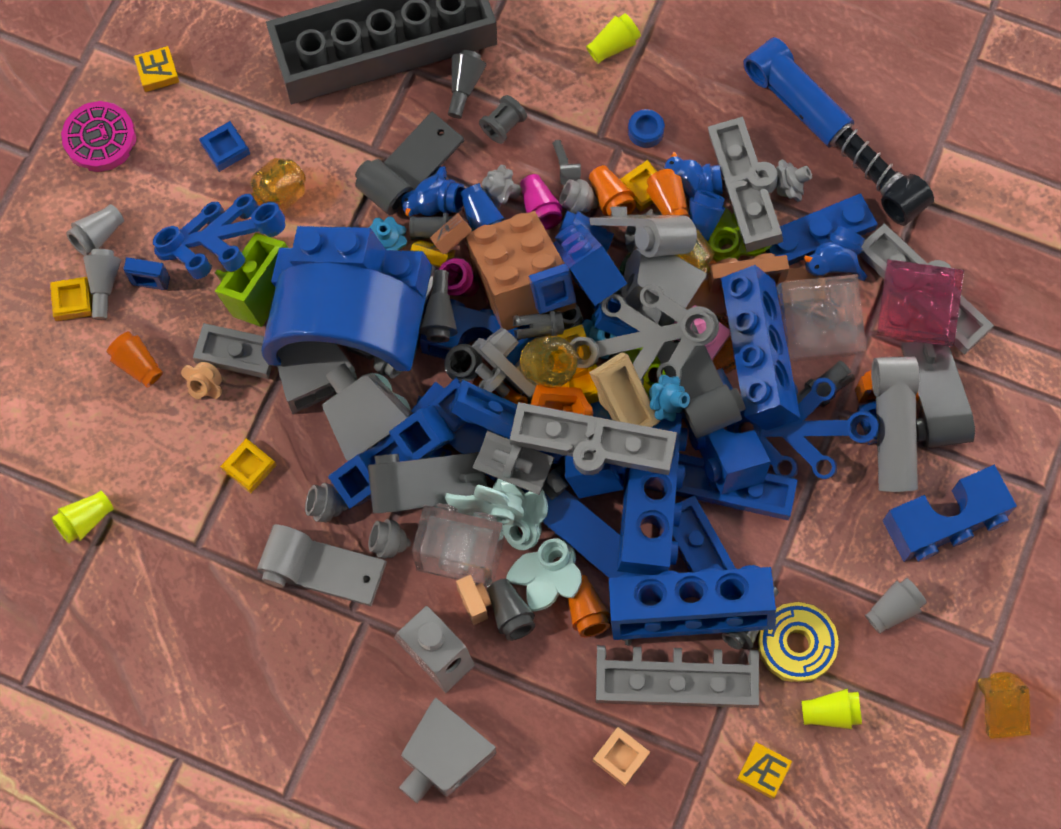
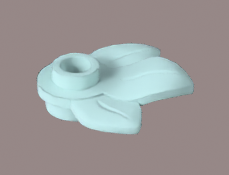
M497 479L492 489L512 493L522 499L521 507L524 509L523 518L514 521L511 525H501L492 520L483 521L492 532L504 535L507 542L517 550L530 549L537 544L542 531L541 523L547 517L548 503L545 493L542 489L540 495L530 491L525 494L520 487ZM518 527L521 528L523 536L520 534Z
M477 485L474 495L463 496L446 493L445 496L451 509L470 519L492 520L501 525H511L514 521L523 518L522 499L512 493Z
M558 538L549 539L542 543L538 552L522 555L513 564L506 576L510 584L527 586V603L534 612L550 607L556 601L559 594L566 598H574L582 584L581 572L575 565L576 553L573 547ZM561 557L558 561L553 562L555 558Z

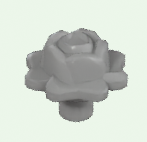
M783 159L780 160L776 167L778 176L777 194L789 199L793 198L797 202L802 201L804 182L812 179L811 170L808 166L797 169L792 163H786Z
M502 164L497 170L489 171L487 177L482 181L483 190L498 209L501 204H506L508 197L517 199L521 192L520 186L512 181L513 171L507 169Z

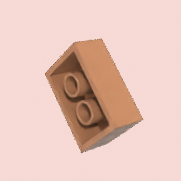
M535 211L520 213L510 219L492 225H483L471 231L465 237L472 269L500 327L506 330L519 327L513 326L514 315L539 313L535 306L528 275L562 265L564 262ZM573 303L554 311H561L562 313L576 308V305Z

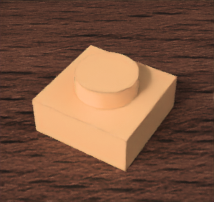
M471 574L457 580L458 592L473 625L487 620L486 607L491 605V601L483 583L475 585Z
M617 727L595 755L593 762L623 786H626L649 756L650 751Z

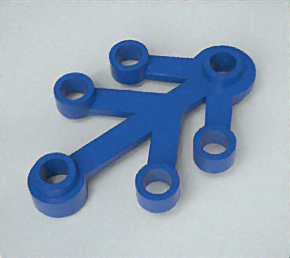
M251 194L239 196L226 211L219 202H211L204 206L201 213L180 230L176 226H168L160 230L153 239L154 252L160 260L178 259L185 264L186 269L194 279H201L210 273L212 265L204 254H195L189 248L202 245L218 257L226 271H235L244 264L245 257L237 246H229L222 240L260 232L268 237L277 236L285 229V215L277 203L267 202L259 206ZM238 217L242 219H247L251 217V219L232 223ZM204 225H208L205 229L199 231Z
M819 378L813 383L812 390L798 404L801 419L765 431L745 418L744 411H741L742 420L727 426V431L741 433L742 425L747 422L751 423L771 460L770 464L773 466L776 475L794 478L798 473V464L795 459L789 456H782L766 437H783L812 466L813 473L818 478L830 479L837 472V463L833 458L822 455L805 437L850 436L852 440L866 444L872 442L878 436L880 427L876 417L865 411L852 414L848 420L805 421L822 402L832 400L837 392L833 381L828 378ZM794 383V385H795V391H796V396H797V394H798V388H797L796 384ZM822 383H829L831 386V392L826 397L819 396L817 392L818 386ZM861 421H868L871 425V431L867 435H860L857 432V425ZM788 460L793 468L790 474L783 475L779 471V466L783 461ZM823 460H828L832 466L830 473L827 475H822L818 471V465Z

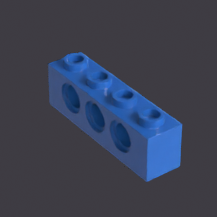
M756 265L722 277L721 281L740 392L746 408L744 410L745 418L765 431L801 419L775 280Z
M676 414L674 421L663 419L651 427L677 432L669 475L629 468L628 473H626L617 571L659 575L662 572L668 571L670 565H676L678 541H672L673 526L679 527L682 505L681 503H675L676 488L682 489L685 472L684 465H678L679 451H685L688 435V429L681 428L682 414ZM647 486L659 488L663 498L659 500L649 498L645 494L644 488ZM643 524H653L658 528L660 536L648 538L642 533L640 526Z
M748 565L732 570L706 568L699 572L679 573L677 571H665L659 575L644 576L629 573L620 577L609 578L613 640L776 629V606L771 567ZM732 594L740 596L736 600H728L724 597ZM689 597H695L700 599L695 603H688L683 601ZM648 600H656L659 602L658 604L653 606L643 604Z

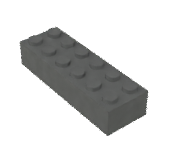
M339 0L266 21L272 48L291 104L452 58L453 54H460L461 50L477 51L497 45V23L489 0Z

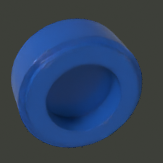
M644 109L635 112L628 123V136L630 140L642 148H650L657 145L664 135V120L653 110Z

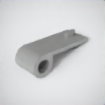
M616 206L610 207L611 216L590 218V225L636 226L635 244L640 252L648 258L690 253L696 244V227L693 221L685 215L627 214V207Z
M275 524L272 526L257 571L263 574L261 579L263 582L275 587L284 588L285 583L372 607L387 562L376 557L313 541L307 534L299 530Z

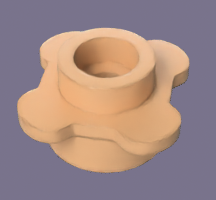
M200 362L194 368L186 365L181 370V375L187 380L188 392L193 398L201 399L203 396H210L217 399L221 396L222 389L219 385L222 382V377L214 365Z

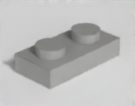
M203 323L193 355L195 363L207 362L216 368L269 379L272 365H268L262 356L261 348L264 336Z

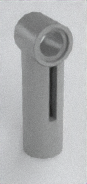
M915 356L874 358L871 379L873 392L876 396V413L880 427L877 436L879 491L886 492L918 490L916 394L919 390L920 381L918 362Z

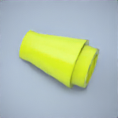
M624 13L620 17L614 16L595 39L586 46V49L594 61L599 64L604 59L635 46V41L641 37V34L633 20Z
M100 490L92 496L58 508V514L51 519L61 536L70 544L76 539L81 541L114 508L108 497Z
M848 688L815 699L802 701L804 725L813 724L852 729V725L862 724L859 693L848 692Z

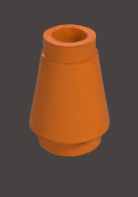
M605 165L598 166L591 171L589 180L603 214L611 216L610 207L616 206L627 207V214H631L636 207L634 192Z
M663 169L652 174L647 179L648 188L646 192L661 214L685 215L690 218L681 177L675 174L672 169Z
M129 331L118 336L106 351L111 356V363L142 383L146 388L152 386L163 375V371L159 368V365L138 335L133 336Z
M582 575V584L574 598H568L572 628L579 632L580 637L588 638L599 635L609 628L608 619L610 613L589 582L588 577Z

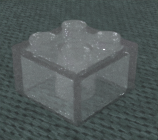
M858 274L785 281L776 286L790 362L855 356L867 351Z
M436 503L434 507L424 505L412 548L416 571L455 580L471 574L475 584L483 583L485 587L491 585L495 581L504 545L503 523L496 522L497 518L487 513L474 512L473 516L457 513L458 509L448 504Z

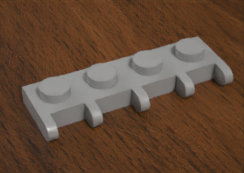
M597 645L596 703L758 708L759 706L758 650H750L748 655L749 665L722 664V649H713V664L682 663V648H673V662L641 661V647H633V661L605 660V646Z

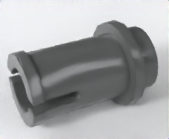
M444 213L443 217L411 216L409 223L411 240L431 239L430 237L454 216L449 217L448 213Z
M552 310L542 314L513 316V326H530L527 329L514 330L517 341L550 336L551 339H556L557 335L564 332L561 311Z

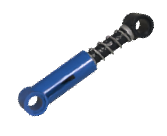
M772 37L743 60L745 71L754 83L762 88L768 87L827 147L838 146L842 150V156L849 157L853 161V168H860L865 173V179L872 180L876 184L877 191L881 192L883 196L881 198L882 207L895 223L905 226L934 202L933 192L922 178L915 174L907 176L901 174V172H895L891 168L893 164L888 165L880 157L881 152L877 154L868 146L869 141L864 142L856 134L858 129L852 130L854 120L794 62L793 54L783 41Z

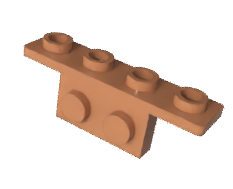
M765 253L751 260L738 261L735 258H727L711 265L708 280L702 282L686 309L688 310L696 305L710 309L716 317L727 315L721 278L753 265L758 266L775 280L780 308L822 303L825 299L821 276L809 274L805 267L789 269L787 255L775 256L772 253Z

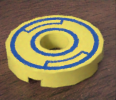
M801 602L781 605L776 608V629L759 630L758 650L761 660L771 673L784 681L803 683L814 681L827 672L837 656L839 640L836 627L827 614L814 605ZM792 633L803 634L808 640V650L802 653L792 651L787 644L788 635Z

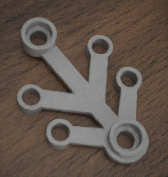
M651 284L641 290V303L647 308H658L678 323L660 326L627 305L623 296L613 293L602 301L601 307L603 312L609 317H618L640 332L596 342L590 337H577L567 347V358L577 368H588L596 364L599 357L643 347L633 362V366L642 385H644L643 377L665 342L681 339L670 360L662 363L657 369L658 380L666 366H672L676 370V376L681 379V369L696 346L707 345L715 339L719 330V322L716 315L710 309L696 306L687 310L665 296L661 287ZM650 289H655L659 293V300L655 304H649L646 301L645 295ZM612 298H617L621 303V308L616 313L610 312L607 306ZM699 318L706 322V330L702 334H697L692 329L693 322ZM582 345H587L591 349V356L587 360L581 359L578 354L579 348Z

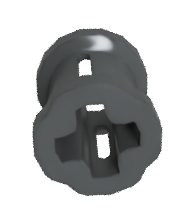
M509 95L503 96L499 100L500 105L489 116H483L479 120V125L484 133L499 144L506 141V134L518 122H524L527 119L525 109L517 100Z

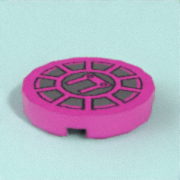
M104 101L86 103L75 109L65 120L61 132L63 148L71 161L77 166L80 165L94 172L112 170L124 163L130 156L129 152L135 146L137 139L135 126L127 112L114 103Z

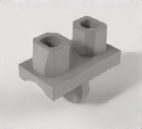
M504 328L498 329L487 340L479 338L471 346L494 368L491 371L483 363L476 368L475 372L483 379L479 387L489 392L495 390L502 398L510 392V389L502 382L504 379L519 393H525L528 397H531L536 388L533 382L538 379L545 367L528 352L513 365L506 357L519 342Z
M487 431L473 469L540 495L555 458L534 449L515 444L510 445L509 439Z

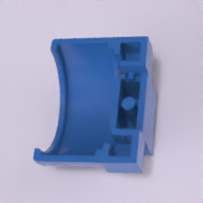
M297 226L293 247L279 248L271 282L276 288L261 348L264 360L268 365L281 366V359L277 354L281 347L295 342L317 341L356 348L379 357L390 364L396 371H410L432 270L430 261L423 251L386 250L371 228Z

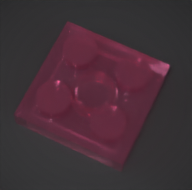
M888 259L876 336L953 347L956 337L964 270Z

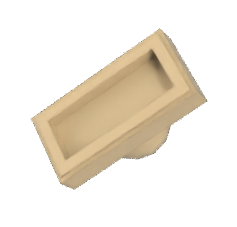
M621 352L589 372L598 390L599 402L609 412L612 420L646 427H653L660 422V420L655 418V410L650 408L651 401L628 354Z

